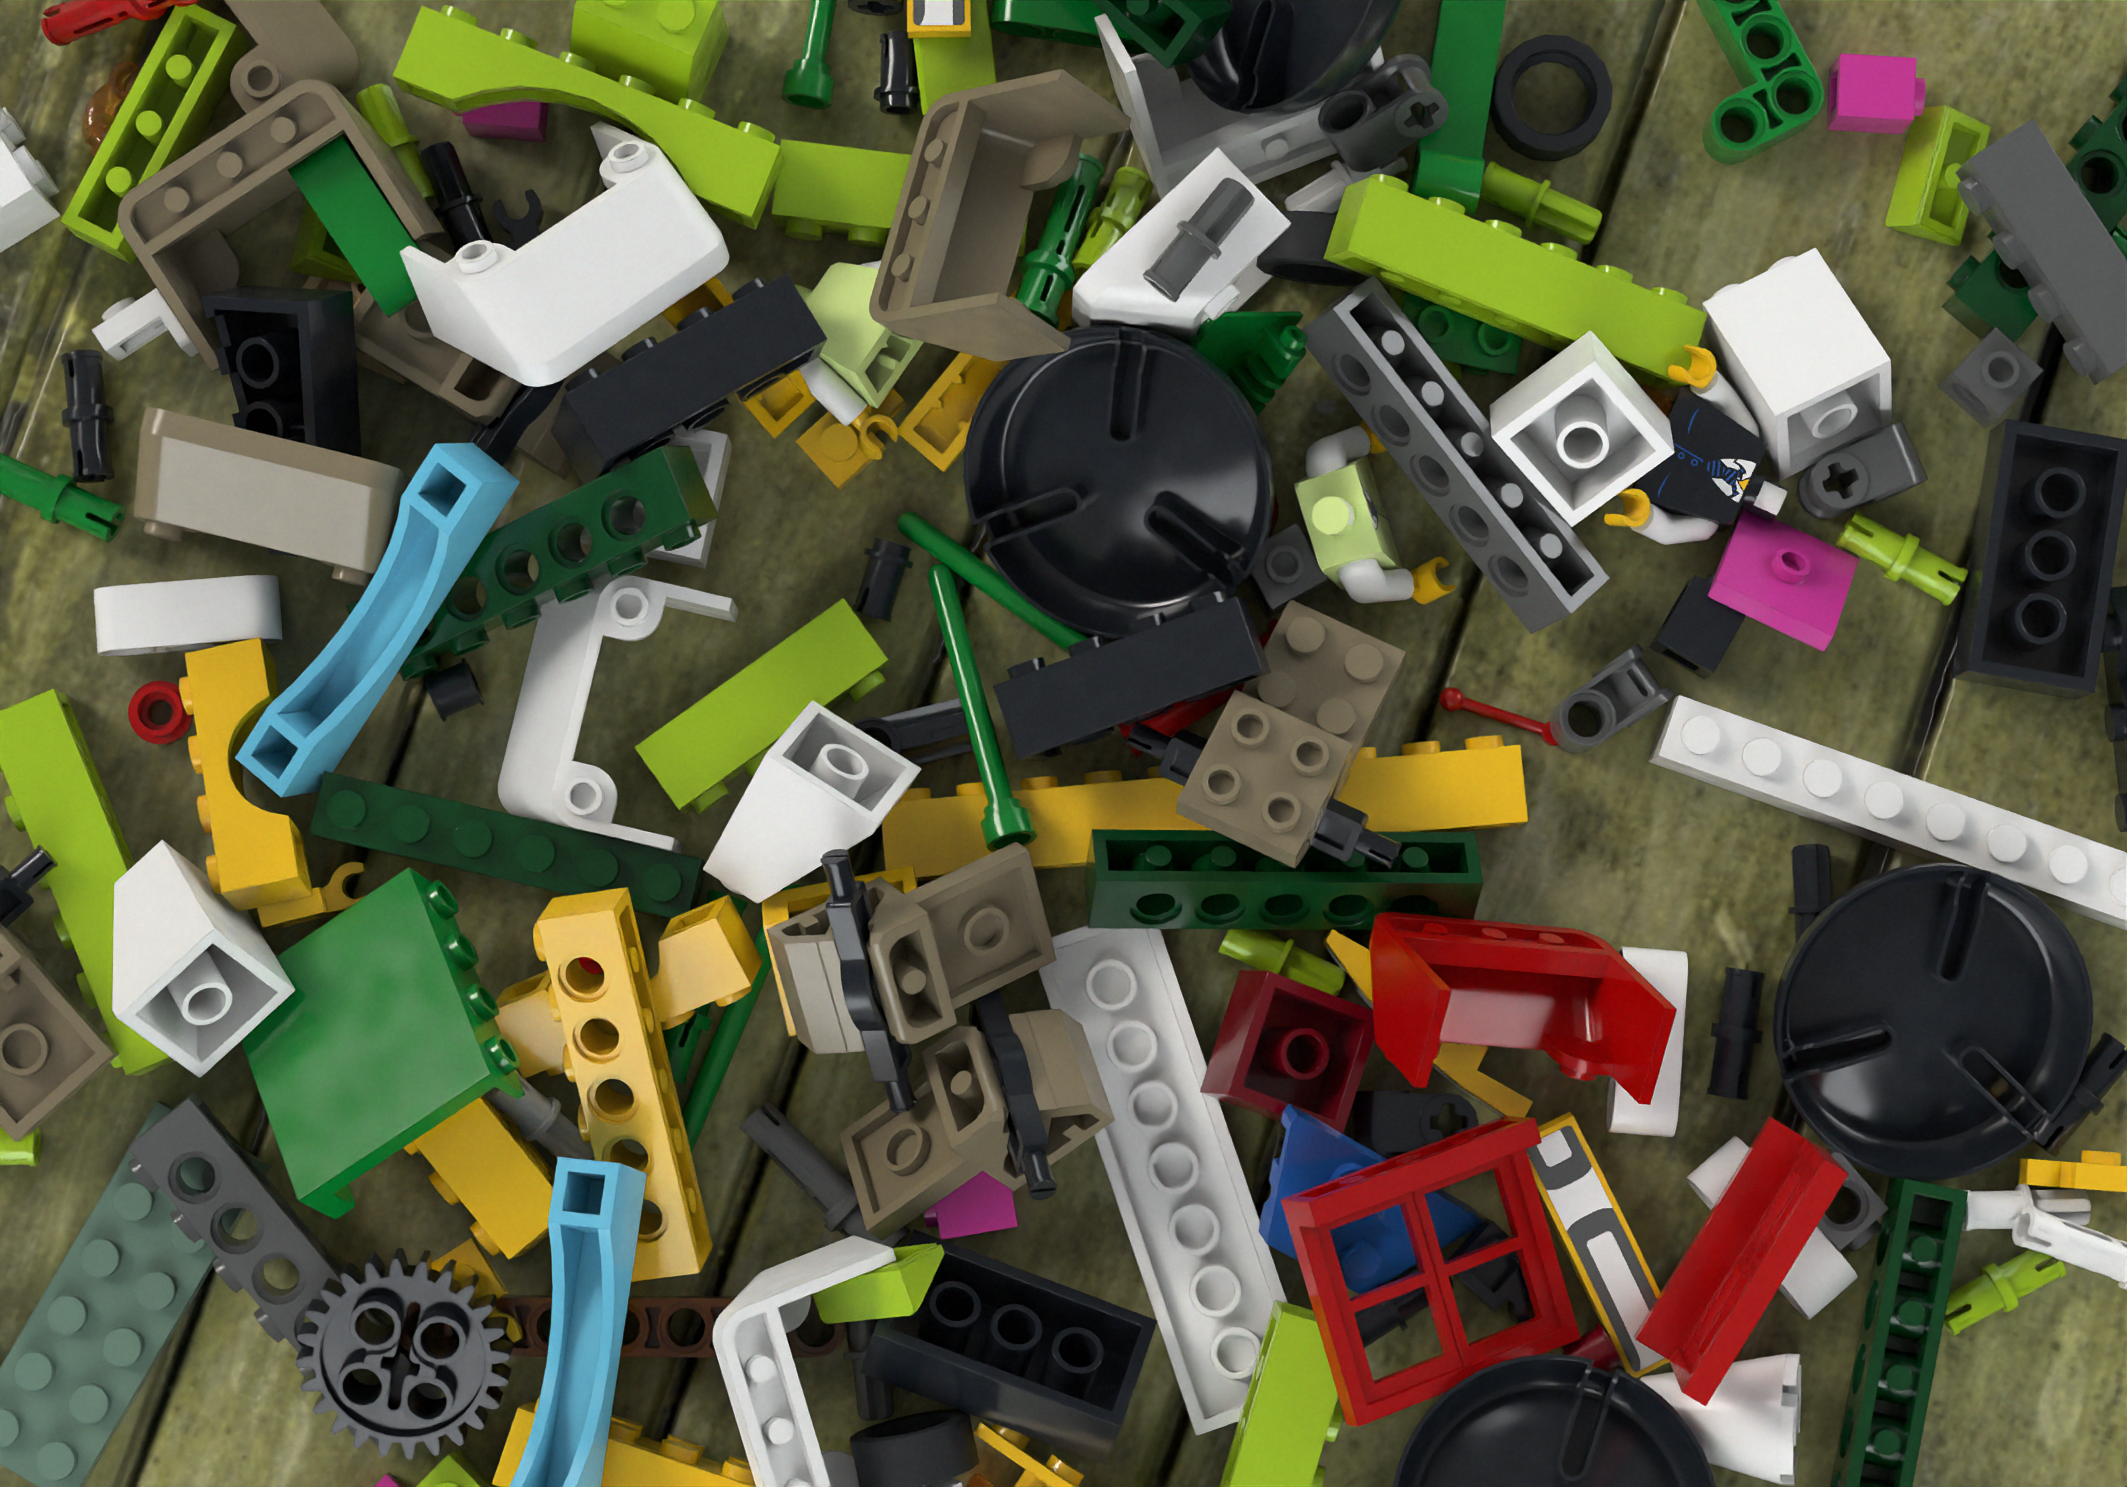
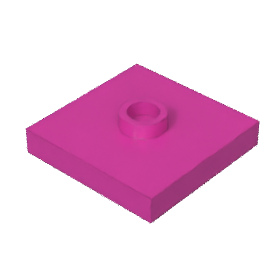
M1742 509L1735 520L1707 596L1824 652L1834 636L1859 559L1777 519L1770 522Z

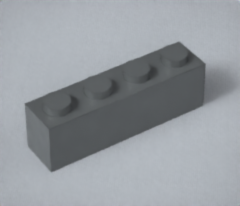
M2031 119L1969 158L1955 172L1961 181L1957 187L1962 200L1969 210L1977 216L1983 214L1996 234L1993 237V244L2002 261L2011 269L2018 268L2031 287L2028 290V297L2034 310L2045 322L2050 323L2053 321L2066 341L2063 344V350L2071 366L2081 376L2088 375L2094 385H2097L2127 366V260L2035 120Z

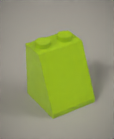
M577 0L573 12L569 52L591 61L597 66L596 74L618 82L621 75H628L650 84L657 90L655 93L657 98L678 105L680 98L700 103L730 35L720 0Z

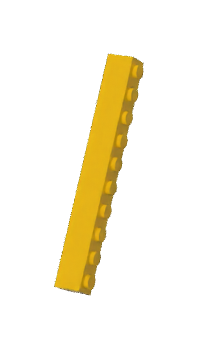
M1503 735L1465 739L1466 750L1445 752L1440 751L1439 741L1408 743L1401 745L1402 756L1377 758L1376 747H1361L1350 768L1349 779L1338 798V801L1366 813L1369 820L1365 828L1373 832H1459L1522 826L1528 822L1521 746H1504ZM1160 766L1147 768L1148 779L1123 781L1121 770L1098 771L1083 774L1084 785L1059 787L1058 776H1044L1021 779V790L1012 791L1013 798L1020 799L1022 806L1031 811L1037 837L1033 842L1024 847L1029 850L1034 870L1086 866L1092 829H1211L1176 813L1177 799L1184 786L1159 774ZM983 783L957 785V796L931 798V788L907 789L881 823L885 869L891 870L914 865L917 881L936 880L993 853L986 847L980 825L981 821L985 818L984 808L988 806Z

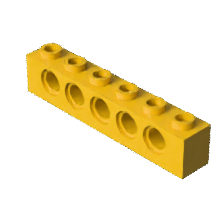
M624 887L552 898L534 925L533 941L539 960L547 961L552 981L548 989L549 1008L554 1021L562 1022L567 1044H565L563 1049V1064L567 1079L571 1083L576 1082L581 1100L578 1108L580 1135L584 1142H591L595 1161L621 1163L647 1173L643 1199L652 1201L661 1210V1213H650L642 1208L631 1282L700 1273L713 1247L629 889ZM588 957L597 961L602 967L604 974L594 975L587 972L579 963L578 958ZM602 1018L608 1020L616 1027L619 1035H608L601 1032L595 1026L593 1019ZM608 1079H618L625 1082L631 1088L633 1095H623L616 1092L609 1085ZM631 1139L639 1142L645 1148L647 1154L642 1155L631 1152L626 1148L622 1140Z

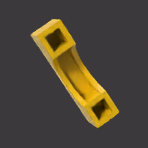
M260 637L185 653L188 676L179 678V689L186 713L188 715L194 714L197 735L188 737V748L196 774L203 773L206 795L197 797V807L204 832L206 834L212 833L215 855L207 856L206 858L208 878L215 894L221 893L236 912L313 896L302 833L288 815L267 812L254 806L247 800L243 787L244 765L235 758L266 708L281 695L275 658Z
M729 895L672 918L658 941L659 970L650 979L662 1030L673 1028L693 1016L695 1008L715 1001L719 1007L726 1006L743 998L752 990L751 985L763 960ZM549 970L504 988L496 1000L499 1007V1015L495 1017L501 1035L515 1049L520 1060V1067L518 1069L524 1078L546 1070L549 1076L565 1072L563 1049L567 1043L562 1022L554 1021L549 1008L548 989L552 983ZM602 1018L593 1019L595 1026L601 1032L608 1035H619L616 1027L608 1020Z

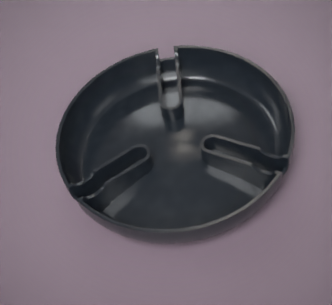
M1226 0L1235 8L1201 57L1186 62L1185 66L1200 91L1212 102L1227 110L1258 117H1280L1301 112L1316 106L1337 93L1365 67L1391 28L1402 0Z
M1096 324L1073 328L1061 332L1071 339L1068 351L1013 359L990 383L974 412L966 438L963 471L965 496L972 523L976 525L984 521L991 540L985 543L983 548L1008 584L1028 603L1059 623L1080 632L1095 636L1103 635L1105 638L1122 639L1130 636L1128 624L1154 614L1164 613L1167 622L1191 613L1188 602L1204 595L1225 590L1227 599H1230L1236 593L1238 585L1244 578L1247 579L1264 549L1271 528L1275 502L1274 468L1263 428L1246 397L1231 378L1211 359L1181 340L1156 330L1133 328L1125 324Z
M1912 864L1888 870L1853 886L1822 910L1806 928L1794 946L1778 984L1772 1023L1773 1045L1781 1069L1780 1075L1793 1105L1813 1132L1836 1153L1841 1152L1850 1162L1869 1171L1889 1177L1926 1181L1956 1178L1991 1167L2018 1152L2034 1139L2027 1130L2042 1115L2051 1122L2065 1105L2080 1078L2091 1042L2093 997L2090 979L2083 956L2065 924L2047 904L2020 884L1997 873L1987 870L1981 871L1961 864Z
M1540 1354L1496 1363L1479 1370L1447 1391L1428 1410L1416 1426L1399 1461L1392 1487H1716V1483L1705 1453L1690 1427L1661 1395L1644 1382L1617 1368L1613 1373H1609L1592 1367L1594 1360L1560 1354Z

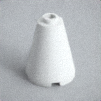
M1781 1354L1733 1362L1706 1407L1682 1393L1674 1372L1641 1377L1640 1381L1661 1395L1687 1423L1700 1443L1710 1464L1780 1485L1795 1486L1799 1453L1794 1452V1446L1797 1445L1801 1421L1802 1371L1801 1365H1799L1800 1354Z

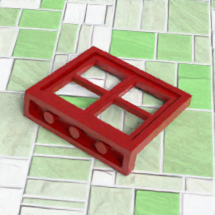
M1503 1116L1281 1199L1347 1425L1360 1427L1446 1393L1465 1378L1496 1363L1523 1356L1544 1354L1581 1339L1526 1151L1527 1148L1542 1143L1535 1118ZM1493 1169L1512 1236L1444 1262L1425 1194ZM1399 1204L1419 1272L1349 1298L1330 1230ZM1517 1251L1535 1317L1468 1343L1449 1276ZM1424 1287L1443 1354L1373 1380L1354 1313Z
M1771 1116L1764 1123L1634 1335L1635 1340L1670 1361L1682 1393L1705 1407L1848 1176L1844 1168L1824 1148Z

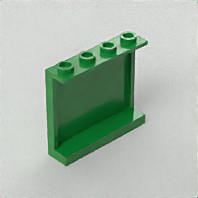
M409 867L276 957L294 986L295 991L241 1040L298 1201L335 1220L356 1207L348 1185L350 1182L492 1088L497 1087L517 1100L525 1095L515 1070L520 1067L519 1057L511 1043L501 1035L495 1017L499 1015L498 1004L491 992L480 982L474 967L479 963V957L470 940L460 932L454 916L459 912V907L453 894L441 881L436 880L432 883Z

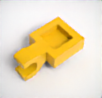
M892 387L878 408L867 404L864 410L871 416L881 414L892 419L906 406V403ZM829 411L795 441L839 490L845 487L874 460L865 456L860 449V431L852 423L844 426ZM878 429L868 433L867 437L870 442L877 445L883 452L886 447L875 435Z
M360 862L345 863L335 870L328 885L323 888H312L313 896L258 907L261 927L277 930L345 911L365 897L362 896L358 899L349 897L346 892V883L352 876L368 872L367 865Z

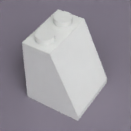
M1816 248L1797 257H1785L1774 263L1768 271L1742 284L1727 285L1717 291L1711 299L1702 303L1703 312L1708 313L1704 324L1705 337L1729 384L1736 390L1759 425V438L1768 445L1765 455L1780 481L1816 464L1827 455L1846 448L1851 443L1892 425L1891 359Z
M812 700L766 753L703 870L719 879L730 891L744 895L758 904L821 866L820 859L823 858L822 855L834 849L847 850L872 835L917 778L921 768Z
M161 840L114 883L112 1011L117 1019L201 1078L295 991V988L247 910L236 912L221 893L215 894L213 892L207 874Z

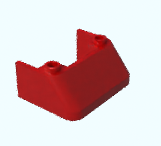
M1383 912L1375 916L1369 939L1375 1043L1385 1053L1386 1059L1391 1061L1414 1087H1427L1433 1060L1438 1057L1441 1044L1444 1042L1544 1050L1554 1061L1560 1064L1559 1070L1563 1074L1583 1081L1595 1080L1597 1075L1612 1076L1638 1104H1651L1677 1009L1604 939L1572 928L1396 912Z

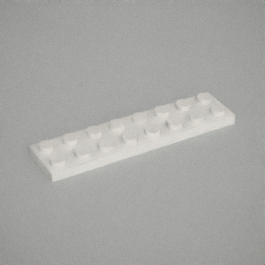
M1088 925L1051 937L1057 960L1038 969L1051 1009H1061L1083 1025L1115 1121L1096 1133L1094 1137L1156 1320H1158L1157 1323L1195 1435L1197 1436L1239 1421L1274 1301L1288 1302L1268 1244H1266L1258 1232L1260 1220L1219 1100L1200 1093L1207 1065L1160 929L1088 928Z

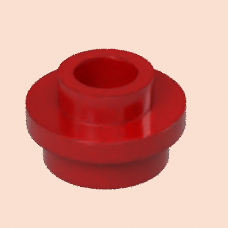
M153 681L143 685L133 695L128 708L129 722L134 732L143 740L157 745H166L181 739L190 729L194 714L188 715L184 709L179 686L168 681ZM168 702L173 709L172 718L166 724L157 725L152 719V710L158 703Z

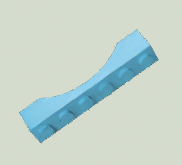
M435 443L401 496L398 518L390 543L377 572L360 601L318 657L266 708L235 758L281 798L320 791L324 771L333 773L520 481L474 443Z
M558 1157L548 1218L553 1290L547 1363L531 1433L519 1467L509 1487H601L647 1173L621 1163Z

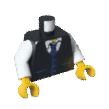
M1685 344L1683 349L1691 355L1692 363L1690 369L1687 371L1683 367L1671 364L1667 372L1671 379L1689 384L1691 389L1690 391L1682 387L1673 397L1665 414L1670 420L1675 453L1636 480L1631 488H1625L1617 494L1621 497L1624 505L1622 515L1605 514L1604 521L1609 526L1630 527L1632 530L1664 545L1707 540L1715 532H1724L1731 526L1739 508L1773 522L1788 492V488L1756 474L1768 446L1759 438V425L1736 390L1716 370L1717 364L1712 352L1689 344Z

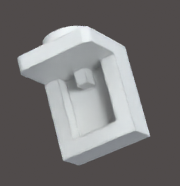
M157 288L137 301L134 297H128L117 302L102 315L104 322L92 329L105 351L118 362L167 330L170 331L180 348L190 357L199 353Z

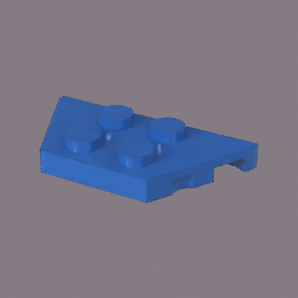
M1288 1104L1283 1110L1281 1123L1286 1129L1280 1158H1273L1269 1177L1271 1194L1264 1203L1258 1232L1266 1244L1299 1261L1281 1199L1388 1159L1293 1105ZM1441 1189L1425 1194L1440 1249L1477 1228L1482 1221L1473 1207ZM1399 1204L1330 1230L1346 1287L1358 1294L1385 1284L1417 1264Z

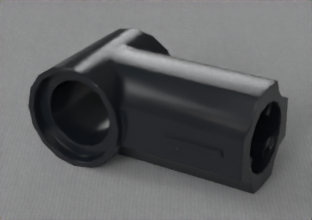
M960 698L881 718L866 717L853 724V726L866 734L869 732L884 734L891 742V750L917 766L973 752Z

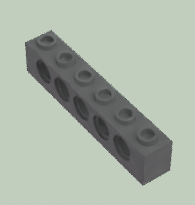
M1374 274L1335 300L1301 329L1308 338L1305 344L1308 350L1530 634L1571 615L1610 579L1564 518L1491 437L1490 423Z
M193 1092L127 1147L135 1157L128 1163L129 1167L150 1192L154 1193L161 1188L177 1207L170 1214L180 1230L194 1243L202 1238L218 1256L212 1262V1265L228 1287L236 1293L244 1288L259 1305L260 1308L254 1312V1315L268 1335L278 1343L286 1338L299 1353L301 1348L308 1346L297 1340V1336L302 1324L305 1323V1313L312 1299L324 1300L320 1291L328 1278L342 1284L340 1275L343 1268L200 1096ZM192 1157L207 1160L215 1171L214 1185L204 1190L189 1187L181 1176L182 1162ZM231 1208H244L250 1211L257 1221V1233L248 1239L231 1237L223 1227V1213ZM274 1258L290 1260L298 1269L299 1282L287 1289H279L272 1286L264 1275L265 1263ZM376 1308L364 1310L366 1317L372 1323L383 1326L390 1325ZM401 1343L399 1344L400 1358L389 1396V1402L394 1406L401 1404L403 1382L411 1363L409 1358L410 1352L404 1349ZM297 1366L304 1377L312 1370ZM432 1383L416 1385L417 1390L424 1397L440 1399L442 1389ZM350 1425L346 1427L355 1437L357 1429ZM370 1436L369 1438L378 1448V1439Z

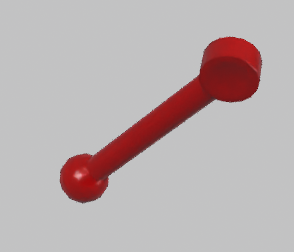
M1448 687L1440 694V705L1448 712L1462 709L1541 735L1544 743L1549 746L1559 745L1551 734L1550 721L1545 724L1466 698L1456 687Z

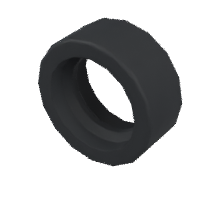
M1542 35L1522 42L1504 58L1494 79L1489 112L1497 134L1512 150L1532 160L1559 161L1579 154L1596 139L1611 110L1613 85L1605 63L1588 45L1569 36ZM1544 62L1560 63L1573 69L1583 80L1587 91V109L1581 121L1572 129L1559 134H1542L1529 128L1518 116L1514 105V88L1519 77L1530 67Z
M1280 211L1291 222V226L1257 257L1256 263L1257 268L1271 276L1314 285L1357 286L1369 278L1324 259L1337 214L1325 212Z
M958 1409L929 1411L891 1419L862 1429L850 1437L860 1487H920L956 1477L970 1471L979 1464L970 1416L968 1413Z

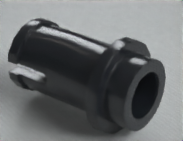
M907 31L882 33L879 41L881 44L880 87L875 88L874 99L880 102V111L885 114H914L917 112V103L921 102L918 88L913 38H908Z
M875 537L872 549L865 548L864 554L870 557L855 604L852 606L853 611L891 622V613L905 568L912 569L914 564L908 561L911 548Z

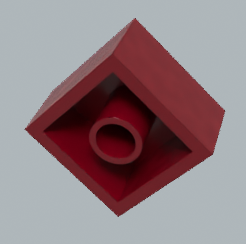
M1239 970L1200 1093L1281 1122L1283 1110L1288 1104H1291L1343 1134L1374 1040L1373 1010L1268 970Z

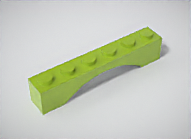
M443 5L441 11L438 12L421 6L393 73V78L402 92L459 114L490 105L524 101L564 104L599 114L630 130L640 139L657 146L706 211L756 230L784 162L781 146L773 143L775 139L773 133L744 121L739 123L738 128L714 120L715 111L690 99L680 98L678 105L657 98L655 97L657 90L640 79L621 75L617 82L596 74L597 66L576 54L563 51L558 59L536 50L538 43L535 40L517 31L502 28L500 35H496L476 27L479 20L461 9Z

